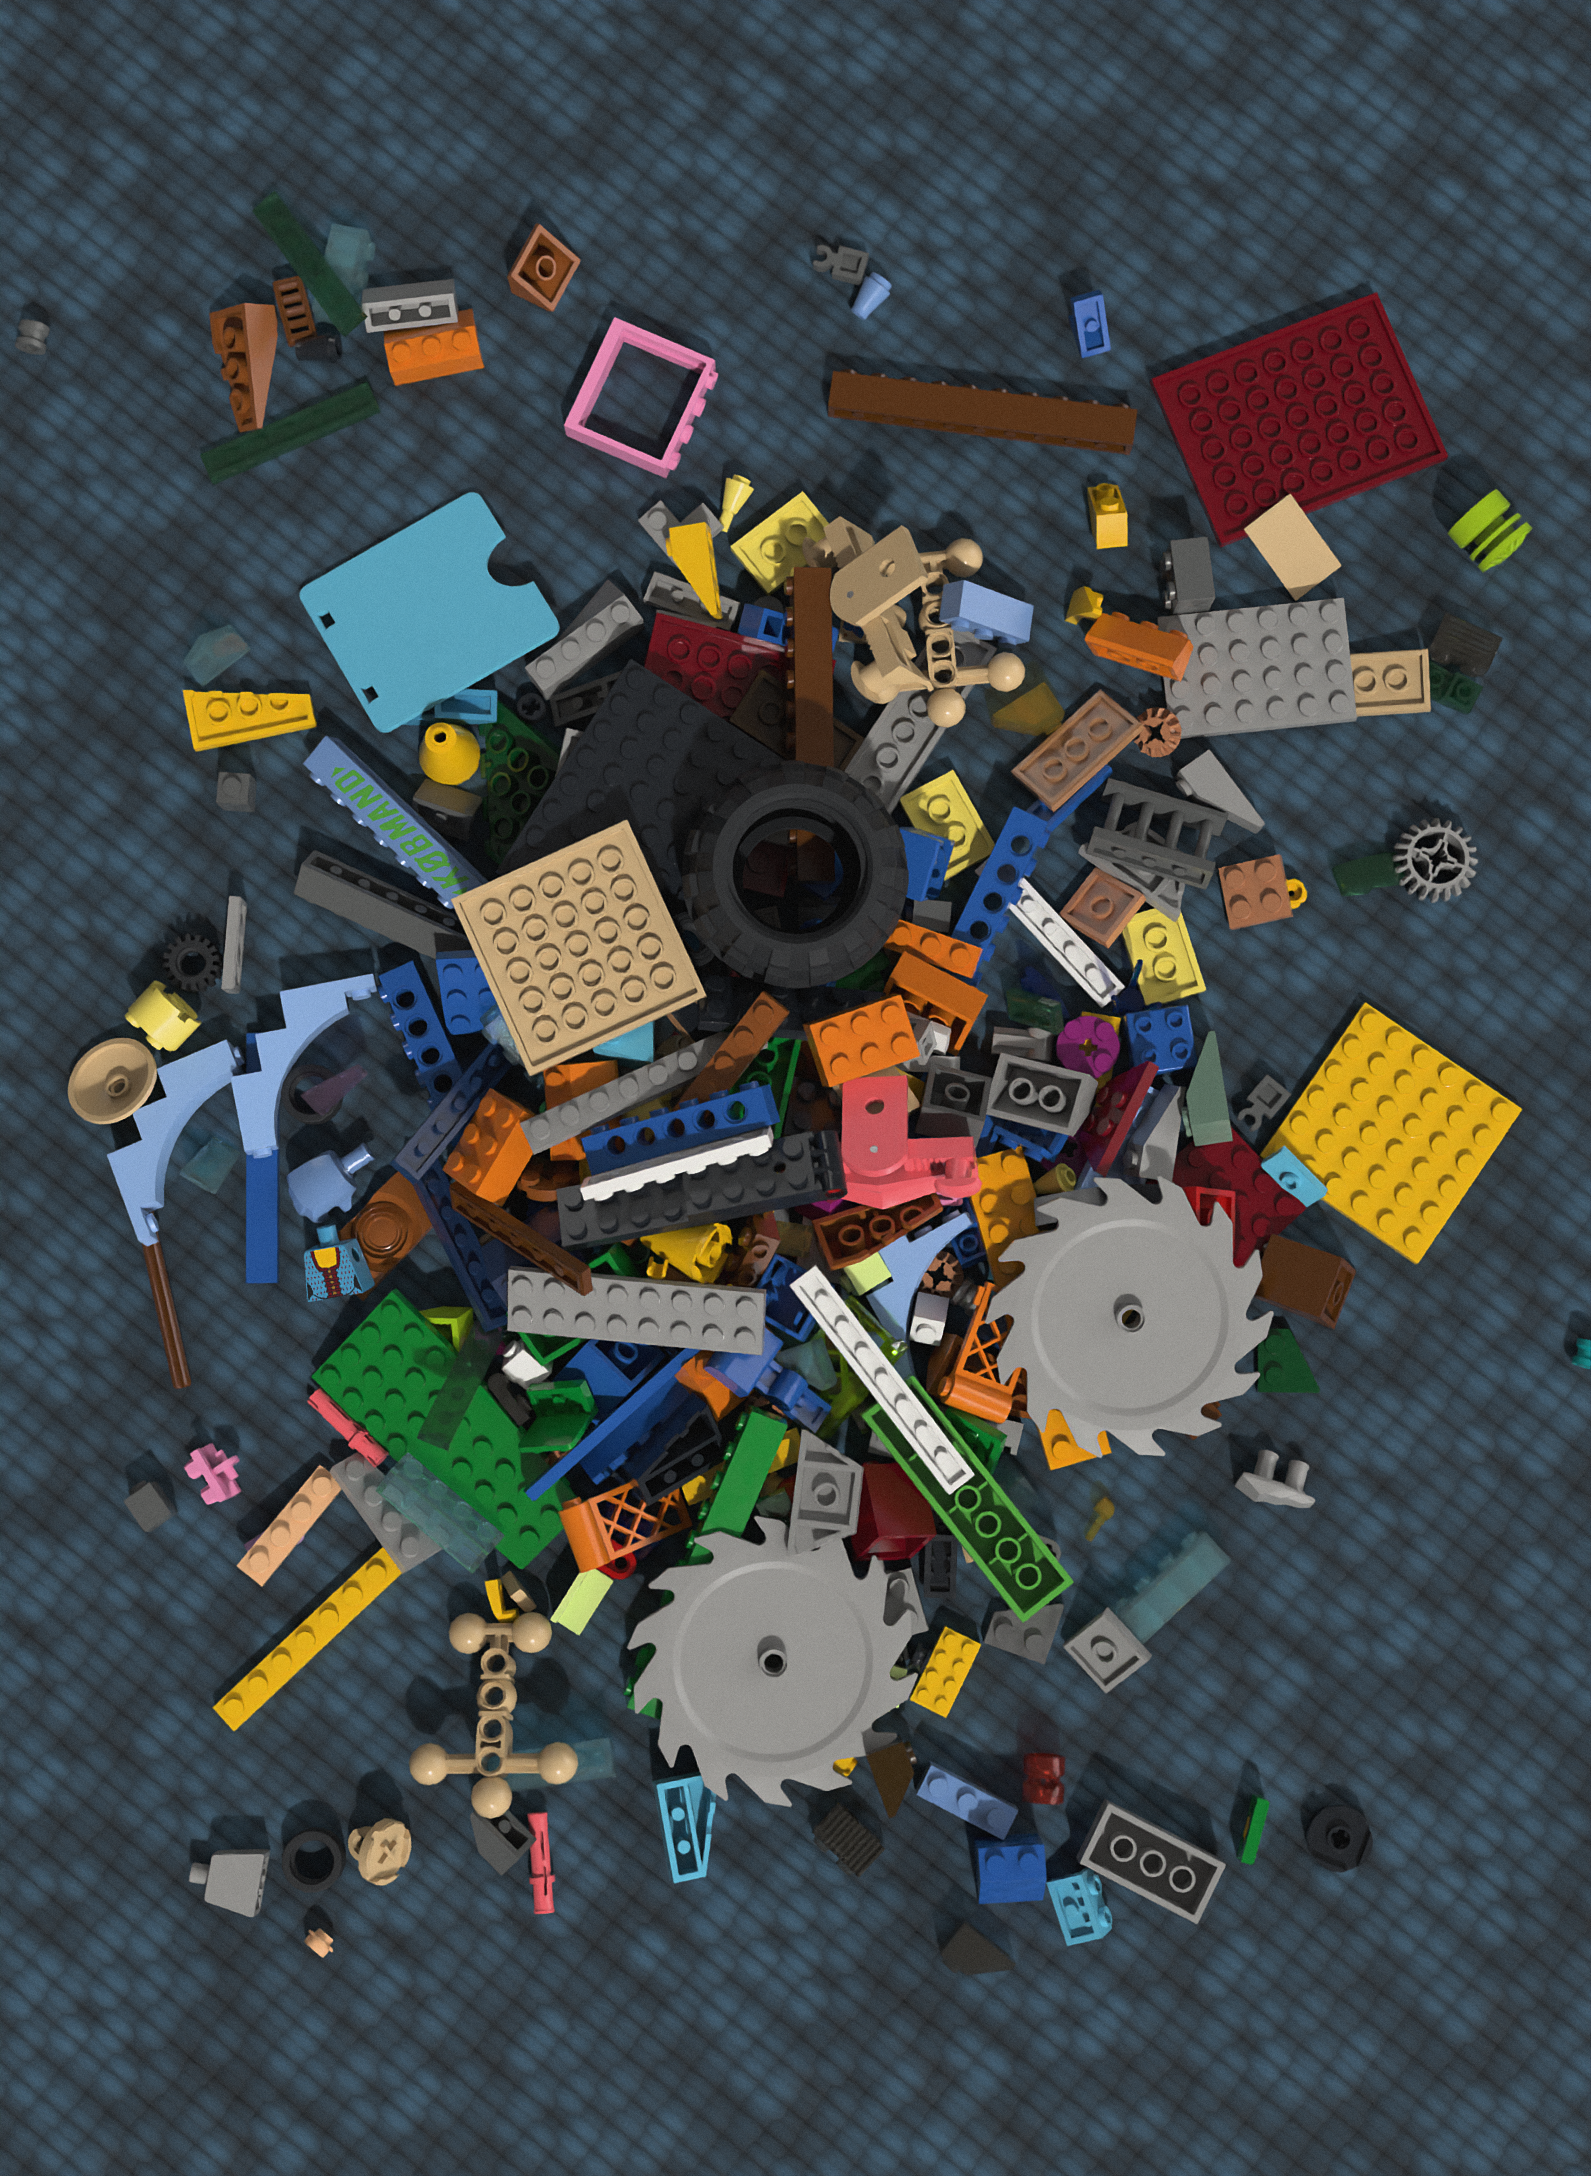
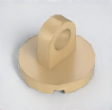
M385 1818L375 1823L373 1827H361L353 1830L349 1835V1851L353 1858L358 1861L362 1877L368 1882L375 1885H387L398 1877L399 1874L396 1872L400 1866L405 1867L411 1851V1834L408 1829H405V1824L401 1821Z

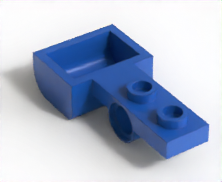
M766 1328L764 1352L762 1355L721 1351L713 1353L703 1368L739 1398L748 1396L752 1389L756 1390L789 1418L812 1434L817 1431L832 1409L829 1404L807 1388L808 1383L802 1376L790 1369L782 1368L773 1360L782 1347L783 1342Z

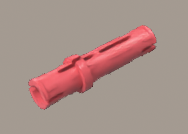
M322 1387L316 1390L307 1400L349 1442L348 1446L352 1450L356 1449L374 1468L380 1465L389 1455V1452L368 1434L367 1428H362Z
M548 1812L527 1814L529 1832L537 1839L530 1846L532 1876L529 1877V1884L533 1885L534 1914L555 1912L552 1882H555V1875L551 1874Z

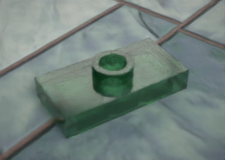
M1015 987L1006 991L1009 1019L1056 1035L1064 1030L1061 1002Z

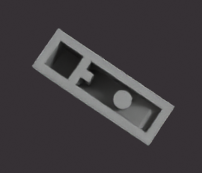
M1210 749L1179 770L1175 777L1178 780L1176 785L1184 797L1187 798L1189 796L1194 803L1200 806L1214 808L1217 811L1227 813L1228 820L1255 834L1265 825V822Z
M1164 1084L1128 1142L1127 1151L1123 1156V1174L1157 1180L1156 1177L1159 1175L1172 1182L1186 1087Z

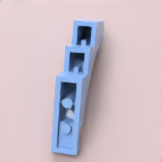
M373 974L279 992L286 1028L255 1034L262 1071L230 1077L244 1151L247 1155L253 1154L254 1158H264L273 1155L272 1150L279 1149L277 1116L284 1080L309 1043L331 1024L350 1014L347 997H352L353 1000H362L371 997L372 992H377Z
M227 1039L157 1068L167 1097L139 1108L133 1113L142 1138L141 1141L107 1154L137 1239L146 1246L159 1242L156 1232L159 1231V1226L156 1218L150 1212L164 1207L166 1170L173 1147L183 1127L209 1097L231 1082L230 1077L244 1075L241 1066L245 1064L244 1056L238 1046L234 1048Z

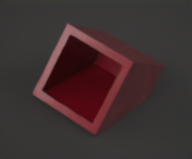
M875 1460L867 1461L861 1464L864 1472L857 1532L852 1535L853 1562L870 1561L872 1555H875L878 1561L911 1559L937 1535L930 1504L896 1461L887 1464H879V1461Z

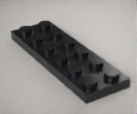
M699 973L698 977L707 997L697 1001L698 1030L731 1033L759 995L766 991L790 1011L771 1037L807 1040L803 1024L884 997L886 993L826 986L786 988L762 984L749 978Z

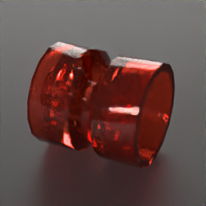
M1051 1753L1024 1754L1023 1773L1028 1776V1779L1023 1781L1022 1801L1035 1804L1064 1803L1065 1785L1060 1781V1778L1065 1775V1756ZM1041 1778L1046 1779L1045 1784H1041Z

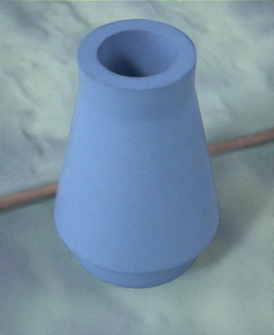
M872 272L869 277L865 276L855 303L850 310L862 320H866L868 315L890 295L888 291L892 285L875 272Z

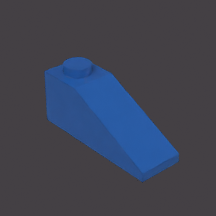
M745 603L737 634L785 646L786 638H790V626H785L784 613ZM832 627V656L839 629Z

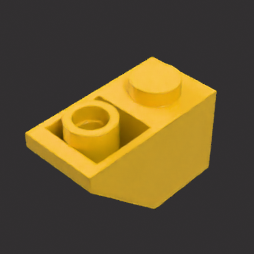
M1102 483L1096 487L1087 488L1092 535L1096 548L1128 546L1127 510L1118 485Z

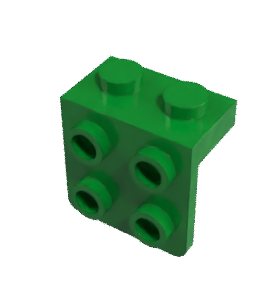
M585 1379L530 1384L526 1393L537 1418L518 1444V1448L521 1453L532 1452L538 1454L545 1451L566 1452L577 1445L599 1411Z

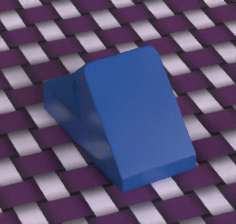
M1095 290L1071 297L1073 315L1069 316V322L1081 358L1110 351L1111 347L1102 292Z

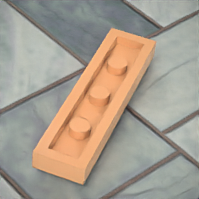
M321 1465L318 1466L238 1563L237 1567L261 1587H263L342 1490L329 1471Z

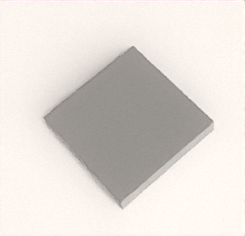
M1108 1607L1068 1638L1062 1645L1105 1693H1108L1144 1665L1152 1656Z

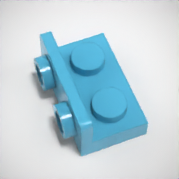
M1085 1867L1078 1873L1053 1878L1047 1882L1067 1946L1101 1939L1112 1930V1914L1110 1909L1105 1906L1101 1894L1102 1884L1094 1870Z

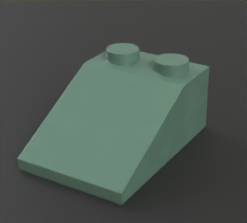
M1215 1031L1208 1032L1186 1094L1188 1107H1182L1187 1137L1193 1136L1195 1147L1233 1141Z

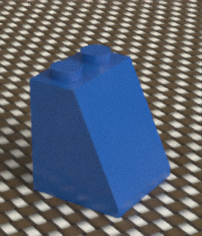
M591 1339L557 1374L552 1382L585 1379L599 1410L592 1420L596 1425L666 1355L656 1345Z
M1038 1833L1006 1835L1004 1840L996 1836L974 1837L978 1904L1043 1900L1047 1879L1045 1849Z

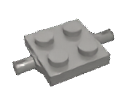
M879 1560L888 1578L883 1621L886 1624H893L906 1609H910L911 1636L928 1631L929 1627L912 1567L898 1571L886 1570L883 1560ZM906 1645L902 1651L904 1660L911 1659ZM902 1653L898 1657L897 1662L903 1661Z

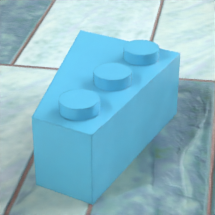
M655 1020L593 1048L595 1058L599 1060H617L618 1065L635 1070L655 1062Z
M700 1771L652 1781L669 1879L673 1883L706 1877L716 1794L705 1787Z

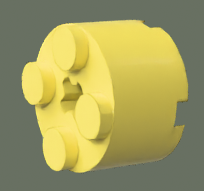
M154 980L128 1008V1012L124 1016L136 1028L141 1027L148 1033L146 1039L155 1048L160 1050L163 1047L169 1052L176 1051L202 1022L196 1020L198 1018L196 1012L175 992L172 995L166 994L163 990L167 986Z

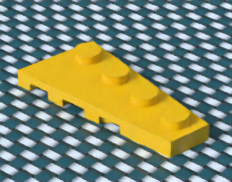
M183 690L193 748L196 752L317 727L310 694H254L253 692L223 693L222 691L195 692L194 690Z

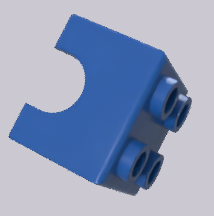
M899 827L905 843L907 867L909 870L906 897L920 902L927 901L928 899H939L955 841L914 827Z
M1188 1005L1127 1013L1123 1016L1121 1025L1123 1037L1126 1038L1128 1045L1129 1070L1146 1061L1159 1066L1154 1078L1189 1073L1196 1069L1198 1061Z
M775 1253L756 1286L757 1289H766L765 1321L794 1338L805 1342L816 1320L789 1285L808 1270Z

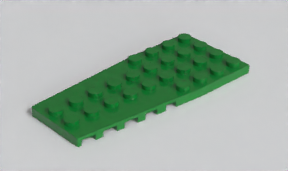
M397 1288L385 1297L311 1376L362 1428H367L368 1434L388 1451L392 1458L519 1569H524L564 1529L558 1511L563 1509V1502L577 1497L569 1488L571 1483L563 1475L535 1501H532L524 1493L523 1490L550 1466L548 1463L549 1457L544 1452L538 1454L520 1452L518 1444L527 1431L523 1426L518 1427L507 1414L509 1412L507 1407L501 1400L497 1402L487 1390L489 1386L464 1356Z

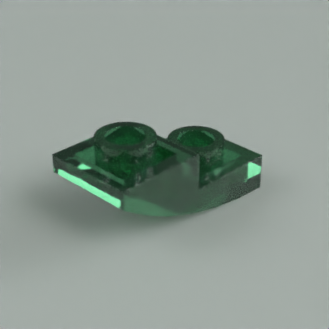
M1429 660L1430 699L1468 715L1483 687L1459 672L1452 674Z
M1396 852L1368 856L1334 866L1332 872L1341 896L1369 894L1376 887L1400 885L1399 882L1405 875L1404 872L1396 873L1395 868L1401 866L1400 862L1393 861V856L1397 855Z

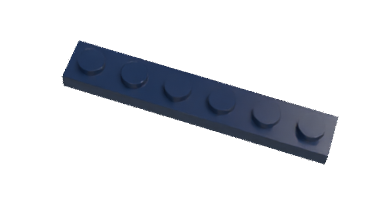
M501 1030L497 1032L389 1163L413 1185L421 1179L476 1111L489 1088L493 1089L518 1059L520 1054L515 1042Z
M437 1158L413 1187L484 1332L508 1324V1318L505 1315L508 1312V1308L490 1283L481 1252V1245L468 1219L452 1208L449 1190L450 1183Z

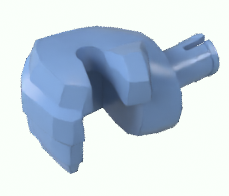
M362 1143L343 1158H340L334 1151L328 1150L289 1173L286 1177L289 1187L288 1193L298 1214L308 1217L315 1223H321L329 1218L328 1212L335 1206H338L344 1213L352 1208V1195L357 1189L353 1173L370 1161L375 1160L369 1147Z

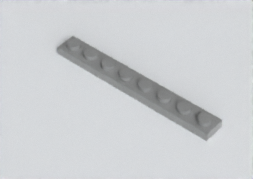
M718 1032L521 1122L520 1126L533 1154L540 1153L694 1082L730 1033ZM768 1042L764 1045L761 1051L768 1048Z

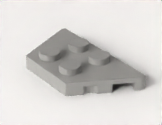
M1137 822L1126 826L1122 831L1115 832L1134 837ZM1149 828L1146 842L1164 846L1165 839ZM1088 843L1080 847L1078 854L1103 872L1142 893L1148 904L1172 921L1176 922L1181 913L1180 907L1185 888L1184 883L1086 854Z
M802 1430L787 1547V1556L792 1557L856 1534L864 1468L807 1430Z

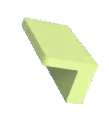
M597 1568L579 1573L550 1620L554 1623L559 1622L577 1635H580L614 1582V1579Z

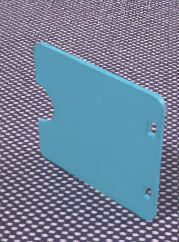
M475 492L466 493L310 582L300 591L301 602L373 725L380 732H391L551 640L560 630L557 618L534 581L521 586H506L498 583L490 576L488 571L490 554L495 546L506 537L482 497ZM330 613L335 624L326 629L320 616ZM373 686L379 697L370 703L363 690Z

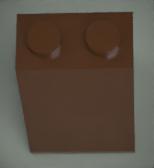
M1272 1234L1270 1240L1265 1241L1261 1249L1260 1258L1262 1259L1263 1277L1254 1297L1335 1329L1356 1270L1342 1257Z

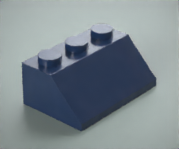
M557 1201L550 1203L521 1221L563 1249ZM494 1238L481 1247V1252L490 1283L508 1308L509 1268L511 1266L540 1267L497 1238ZM590 1247L568 1253L584 1263L594 1250Z

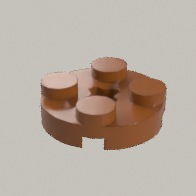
M532 1156L517 1180L516 1186L520 1193L521 1190L526 1191L527 1198L531 1200L555 1202L557 1201L556 1189L580 1185V1175L574 1160L551 1161L544 1160L538 1156Z

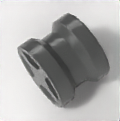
M20 320L18 326L20 336L16 338L15 347L30 354H45L46 345L44 341L49 336L50 328L37 321Z

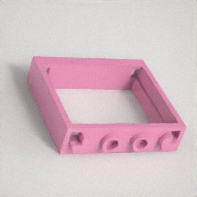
M614 317L564 424L566 436L667 478L669 471H675L681 458V454L678 452L682 443L687 444L691 438L694 428L691 424L694 417H700L704 410L706 400L703 398L707 389L712 390L716 384L718 373H716L715 360ZM623 342L701 374L662 460L584 428Z

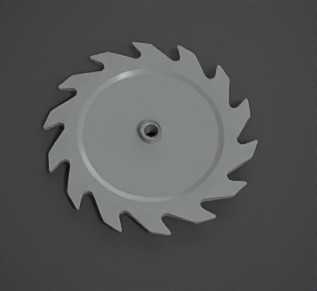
M1159 1175L1156 1179L1161 1192V1199L1157 1203L1149 1202L1120 1178L1094 1177L1093 1181L1107 1196L1105 1203L1096 1205L1059 1197L1038 1206L1037 1211L1057 1219L1058 1224L1056 1228L1014 1239L997 1258L999 1262L1022 1261L1024 1263L1023 1271L991 1297L984 1321L989 1324L1005 1314L1013 1317V1323L996 1357L1000 1384L1004 1385L1016 1368H1025L1026 1408L1040 1431L1045 1432L1049 1411L1059 1409L1076 1444L1099 1458L1103 1456L1097 1438L1101 1431L1110 1432L1138 1455L1165 1456V1452L1152 1439V1433L1156 1429L1200 1436L1221 1427V1422L1203 1416L1201 1408L1208 1403L1243 1395L1259 1378V1372L1237 1373L1234 1366L1237 1361L1267 1337L1274 1314L1273 1311L1269 1310L1253 1320H1249L1246 1317V1311L1263 1277L1259 1250L1254 1249L1243 1266L1235 1267L1233 1264V1222L1218 1201L1213 1204L1210 1223L1200 1225L1183 1189ZM1127 1310H1135L1137 1313L1136 1320L1131 1324L1122 1323V1316Z
M755 1515V1521L766 1535L762 1543H753L722 1531L695 1537L694 1542L710 1550L713 1553V1559L708 1563L668 1567L648 1585L649 1589L671 1590L674 1593V1599L639 1621L627 1646L629 1650L645 1643H653L656 1646L654 1655L634 1685L635 1713L638 1714L651 1699L659 1698L663 1706L658 1746L670 1767H674L679 1747L689 1745L693 1750L705 1787L725 1801L728 1800L725 1779L727 1775L734 1773L765 1803L791 1807L792 1802L780 1786L784 1779H792L825 1791L852 1784V1779L835 1771L833 1763L838 1759L866 1756V1752L887 1745L897 1738L896 1733L874 1731L872 1723L906 1701L918 1677L916 1672L899 1679L890 1677V1670L911 1638V1610L906 1609L893 1624H886L883 1621L888 1578L875 1555H872L867 1574L862 1578H857L853 1574L842 1539L794 1557L787 1556L790 1528L780 1519ZM770 1654H777L782 1657V1661L779 1666L769 1668L764 1664L765 1658Z

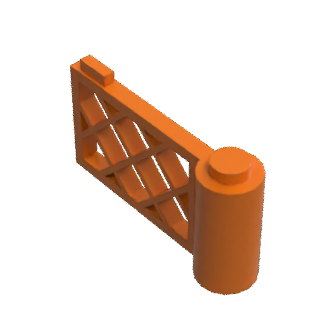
M985 1281L984 1287L979 1285L972 1301V1304L977 1306L952 1373L948 1377H943L940 1381L938 1395H940V1400L943 1404L996 1424H1002L1010 1413L1012 1393L1022 1367H1018L1013 1371L1006 1385L996 1382L992 1369L997 1367V1361L989 1364L983 1349L996 1342L999 1348H1001L1003 1344L1002 1339L1006 1338L1008 1331L1000 1334L994 1320L989 1324L995 1337L980 1344L976 1333L978 1327L985 1323L986 1317H982L984 1312L987 1315L989 1308L988 1300L991 1292L997 1293L1003 1288ZM978 1352L984 1367L975 1372L964 1370L967 1357ZM986 1373L989 1379L979 1375Z
M630 1482L585 1501H581L580 1496L563 1502V1509L558 1511L580 1573L603 1566L616 1558L693 1526L679 1488L658 1500L662 1502L657 1518L643 1512L646 1503L642 1499L638 1508L624 1503L628 1490L632 1489ZM620 1494L618 1499L613 1497L615 1495ZM607 1500L616 1505L610 1520L601 1516L596 1503ZM668 1506L677 1510L681 1523L672 1526L663 1522ZM622 1508L635 1514L630 1529L616 1524ZM641 1517L654 1523L650 1536L646 1538L635 1533ZM660 1527L665 1528V1530L658 1532ZM614 1529L627 1535L623 1548L614 1551L610 1541ZM633 1538L638 1540L637 1542L631 1544Z

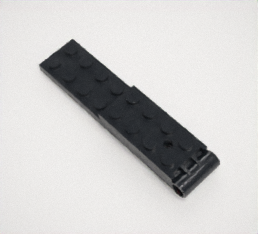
M824 1130L814 1135L813 1131L773 1139L772 1147H768L769 1150L761 1155L750 1156L749 1153L737 1156V1160L726 1165H719L716 1162L706 1165L703 1171L695 1174H687V1171L675 1174V1177L667 1182L656 1183V1180L644 1183L642 1188L632 1192H626L625 1189L615 1191L611 1197L600 1201H595L594 1198L584 1200L580 1190L582 1184L556 1189L562 1247L566 1252L824 1200L843 1198L848 1194L838 1133L833 1130Z

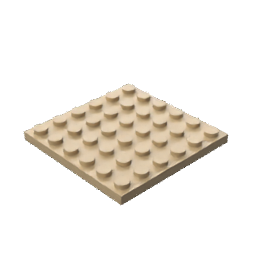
M628 820L451 899L529 1076H533L707 997Z

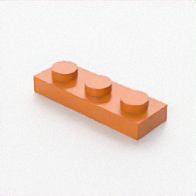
M899 919L891 936L883 945L884 948L901 954L905 951L926 963L971 979L983 951L982 948Z

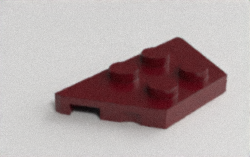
M1146 1061L1107 1081L1096 1096V1104L1091 1114L1083 1122L1082 1132L1079 1136L1080 1142L1093 1171L1103 1177H1106L1159 1069V1066Z

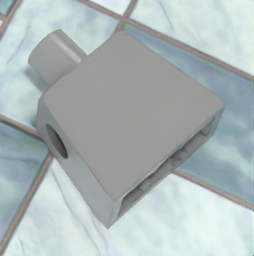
M218 1850L212 1854L210 1865L193 1863L189 1881L206 1885L204 1897L206 1902L248 1917H255L261 1908L270 1850Z

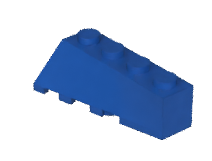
M675 1376L669 1379L579 1461L596 1485L605 1481L632 1457L690 1395Z

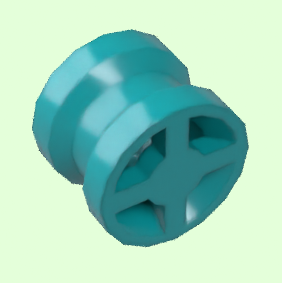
M1577 1338L1576 1346L1578 1350L1577 1354L1572 1357L1571 1363L1591 1369V1340Z

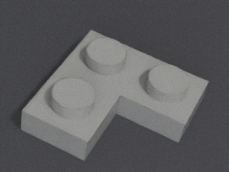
M660 500L638 520L667 556L666 538H670L669 528L705 522L711 528L712 539L724 529V526L704 503L697 507L682 522H679ZM669 557L671 561L676 565V567H678L675 561L673 560V557Z

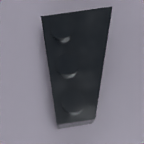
M692 1392L622 1467L633 1491L650 1506L725 1461L722 1459L726 1445L709 1406Z

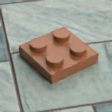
M1280 854L1218 868L1231 930L1293 917L1282 856Z
M1095 867L1058 915L1066 924L1109 948L1146 901V898L1139 891Z

